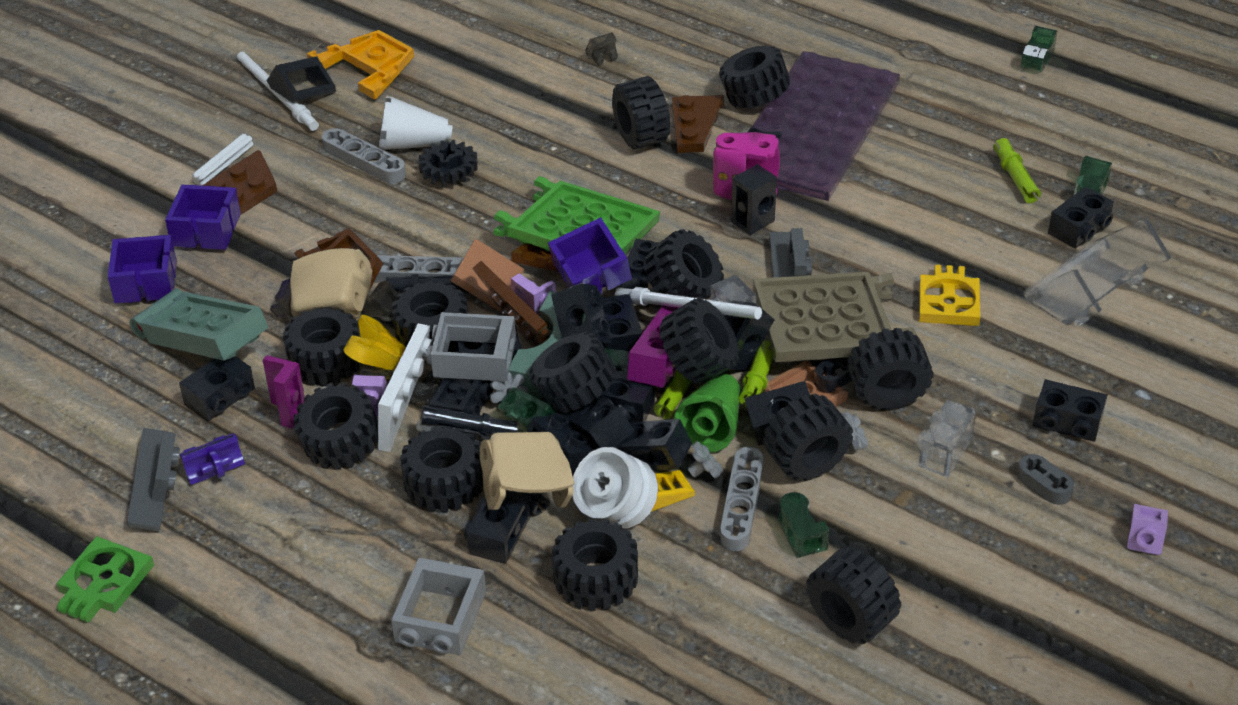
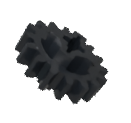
M442 140L438 146L434 143L430 144L431 149L424 148L423 154L419 155L420 174H423L424 180L431 178V184L440 181L442 186H445L446 183H451L454 186L458 180L466 182V176L473 177L474 171L478 170L477 152H473L472 146L465 147V142L455 144V140L450 142Z

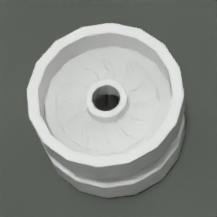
M601 447L590 452L579 463L573 475L575 483L573 485V499L579 510L598 521L606 519L612 525L618 523L622 525V528H630L641 523L650 514L657 499L658 484L656 475L650 466L614 447Z

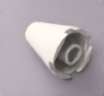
M386 96L379 140L380 149L431 147L430 144L432 143L438 146L442 140L451 141L453 125H448V119L396 98Z

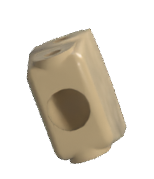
M340 248L316 252L293 261L290 279L291 313L293 317L300 316L301 312L306 310L308 312L312 311L313 308L325 309V307H332L333 310L339 308L344 310V313H350L353 315V319L358 318L364 307L371 285L372 269L367 257L359 249Z
M494 433L490 440L482 441L480 446V462L483 471V488L489 510H498L505 498L506 490L527 493L552 492L556 508H565L573 496V485L575 483L569 462L560 447L559 441L552 433Z

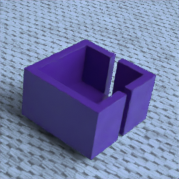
M181 184L165 219L168 235H171L173 245L196 248L197 244H201V248L226 250L233 234L232 230H235L241 215L236 188Z
M601 217L548 242L553 263L563 280L567 283L568 288L580 283L597 285L598 290L602 294V288L606 287L609 291L632 279L628 259Z
M171 235L112 240L108 281L114 303L141 301V297H146L147 301L159 300L174 290L177 258Z

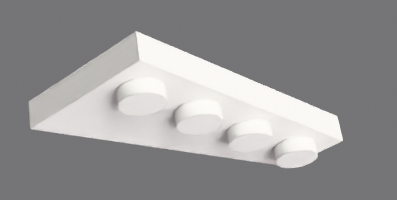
M418 323L378 404V450L391 451L418 377L423 372L428 346H433V341L430 339V326Z

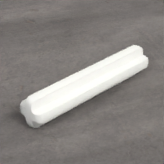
M241 134L192 174L193 182L202 186L217 176L253 146L252 137Z

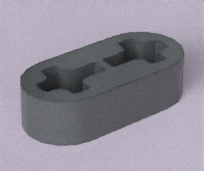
M1030 454L1021 458L1017 476L1023 484L1052 504L1061 505L1071 500L1074 481L1069 475L1039 455Z

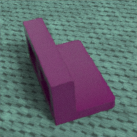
M266 355L262 361L270 401L272 404L278 405L281 426L293 429L295 425L293 421L294 415L298 413L296 408L299 404H304L305 402L303 399L305 395L299 363Z

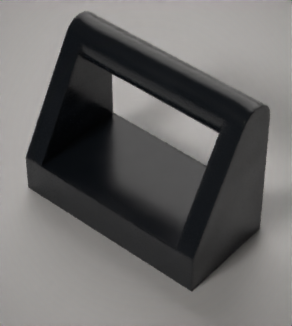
M317 56L276 65L266 80L272 90L292 103L336 92L334 82ZM310 81L316 87L296 91L293 84Z

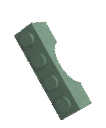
M549 291L539 310L540 317L548 326L546 329L549 331L548 335L550 338L539 346L529 349H518L511 362L509 371L512 377L520 374L525 378L520 386L528 387L527 396L539 399L543 398L530 380V368L544 350L562 339L551 294L556 292ZM585 313L582 316L583 323L585 321Z

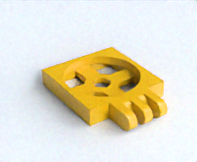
M935 264L934 275L920 274L919 322L979 326L980 278L965 277L964 266H958L957 273H953L952 265L946 266V273L942 272L941 265ZM929 288H943V293L940 295H926V291ZM955 289L969 290L972 292L973 298L959 297L955 294ZM944 299H953L955 302L947 304L944 302ZM932 306H938L942 311H939L933 308ZM960 308H969L966 311L956 313Z

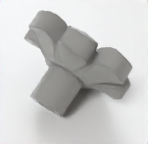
M509 372L507 381H491L490 387L496 390L489 395L491 402H500V409L509 411L511 405L514 406L520 396L528 395V387L520 386L525 378L520 374L512 377Z
M849 412L843 413L842 415L853 429L852 444L854 449L858 451L868 447V440L865 437L862 427H858L861 424L860 419L856 414L852 416Z
M698 441L695 442L691 447L695 451L693 456L696 461L688 467L689 472L692 476L697 477L705 470L710 472L713 478L716 479L723 472L721 464L709 453V449Z

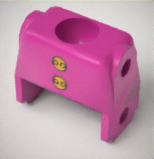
M757 132L720 134L716 138V147L713 152L714 194L732 201V178L756 164L778 178L780 152L779 140L776 136Z

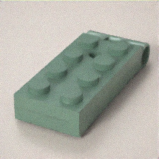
M178 288L163 296L129 321L135 335L140 339L147 338L151 344L220 360H228L234 357L240 348L257 340L259 334L269 328L261 308L258 306L183 292Z

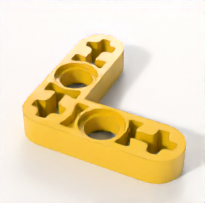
M361 315L357 321L361 337L352 335L343 351L359 363L395 371L406 347L380 322L370 316Z

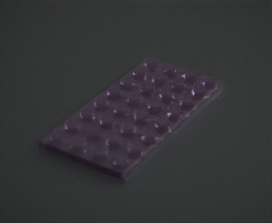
M803 51L789 71L791 81L788 86L789 88L780 97L767 104L753 127L762 132L781 131L782 136L777 138L779 140L780 152L777 188L829 201L899 84L900 74L886 69L869 67L861 63L856 64L839 58L818 55L815 52Z

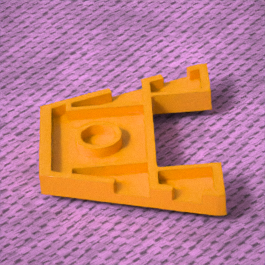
M377 30L350 39V44L341 47L333 44L327 46V51L319 54L315 50L307 53V58L317 56L325 69L344 59L355 67L371 74L358 82V88L361 93L375 100L414 58V50L388 34Z

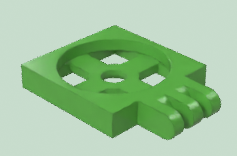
M96 536L56 583L59 592L65 594L57 605V611L64 614L68 613L69 616L74 618L80 616V620L90 622L101 608L116 613L153 568L152 556ZM100 553L113 556L107 564L99 566L92 563ZM127 561L134 564V571L131 577L120 573L121 568ZM105 571L113 573L108 579L100 578V575ZM81 574L93 579L86 590L82 589L76 582ZM113 586H114V587H117V588L114 589V590H111V591H108V592H102L104 589H108V588H111V587H113Z

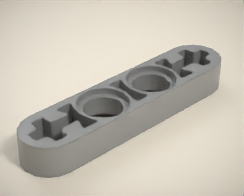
M328 129L322 134L323 148L326 152L389 183L400 182L406 177L405 163L401 158L342 129ZM371 159H379L377 161H368Z
M377 255L384 264L374 283H386V277L388 276L405 277L412 276V274H418L419 276L454 275L463 258ZM403 268H412V270L408 272L399 271ZM431 269H440V270H441V271L436 272V273H430V272H428V271L431 270Z
M754 447L740 448L734 457L720 527V542L723 547L731 551L743 550L750 543L764 463L763 453ZM747 461H751L750 471L745 470ZM741 482H747L753 487L743 490L739 489L736 485ZM736 506H743L749 511L738 514L731 509ZM734 525L740 526L738 536H732Z

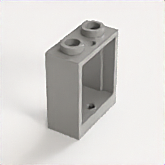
M441 312L439 323L434 325L432 330L433 346H428L427 364H432L433 377L507 381L516 342L514 316ZM450 341L496 343L494 355L447 352Z
M418 558L391 620L394 641L408 647L416 646L435 650L443 654L461 655L486 594L484 570ZM422 591L463 599L453 625L411 617Z

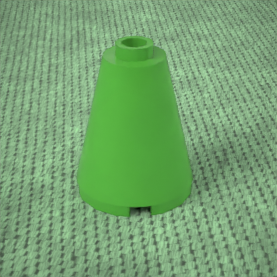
M720 374L685 398L679 404L674 419L681 420L692 444L698 441L705 445L709 452L725 449L736 435L741 389L739 382L733 376Z

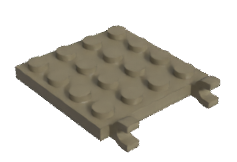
M869 272L753 279V291L758 306L775 319L767 333L775 362L848 358L852 355L851 350L853 347L859 346L858 342L862 338L867 339L870 337L869 334L882 332V329L889 328V331H891L892 329L880 298L892 299L890 287H884L886 285H894L892 273H885L871 277ZM914 327L902 329L903 332L909 330L913 332V335H917Z

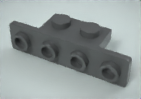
M791 228L790 232H770L769 242L773 278L811 275L812 262L811 259H806L809 256V240H804L803 229Z
M144 428L142 431L127 519L128 527L154 531L160 530L167 490H174L177 471L170 469L171 466L177 467L180 452L179 447H174L176 434L173 432Z

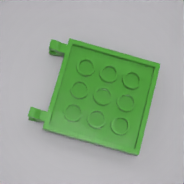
M539 176L534 180V186L540 187L543 192L537 191L533 195V200L536 202L518 218L499 210L494 215V220L500 221L504 226L498 225L494 229L493 235L501 237L507 235L521 243L539 246L550 252L548 242L601 217L626 255L632 249L635 240L642 239L659 222L660 211L564 181H559L557 184L552 183L548 179Z

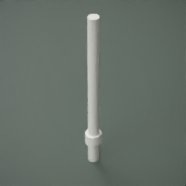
M245 52L238 53L237 59L292 111L293 117L299 123H304L312 131L319 127V123L311 116L310 110L302 104L299 105L297 102L292 103L272 90L266 81L269 75Z
M619 287L615 291V296L630 294L632 303L641 306L655 304L680 308L694 299L691 297L650 292L648 288L635 287L634 289ZM707 300L724 315L760 319L762 315L760 307Z

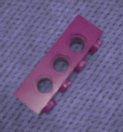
M662 306L629 352L627 380L664 387L668 379L675 376L677 369L664 350L660 337V324L665 316L678 308Z

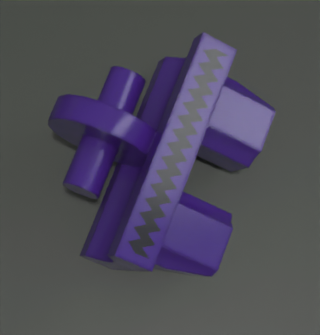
M234 433L213 439L212 442L196 448L186 449L183 453L179 454L190 485L213 476H217V478L224 477L226 471L245 464L237 436Z

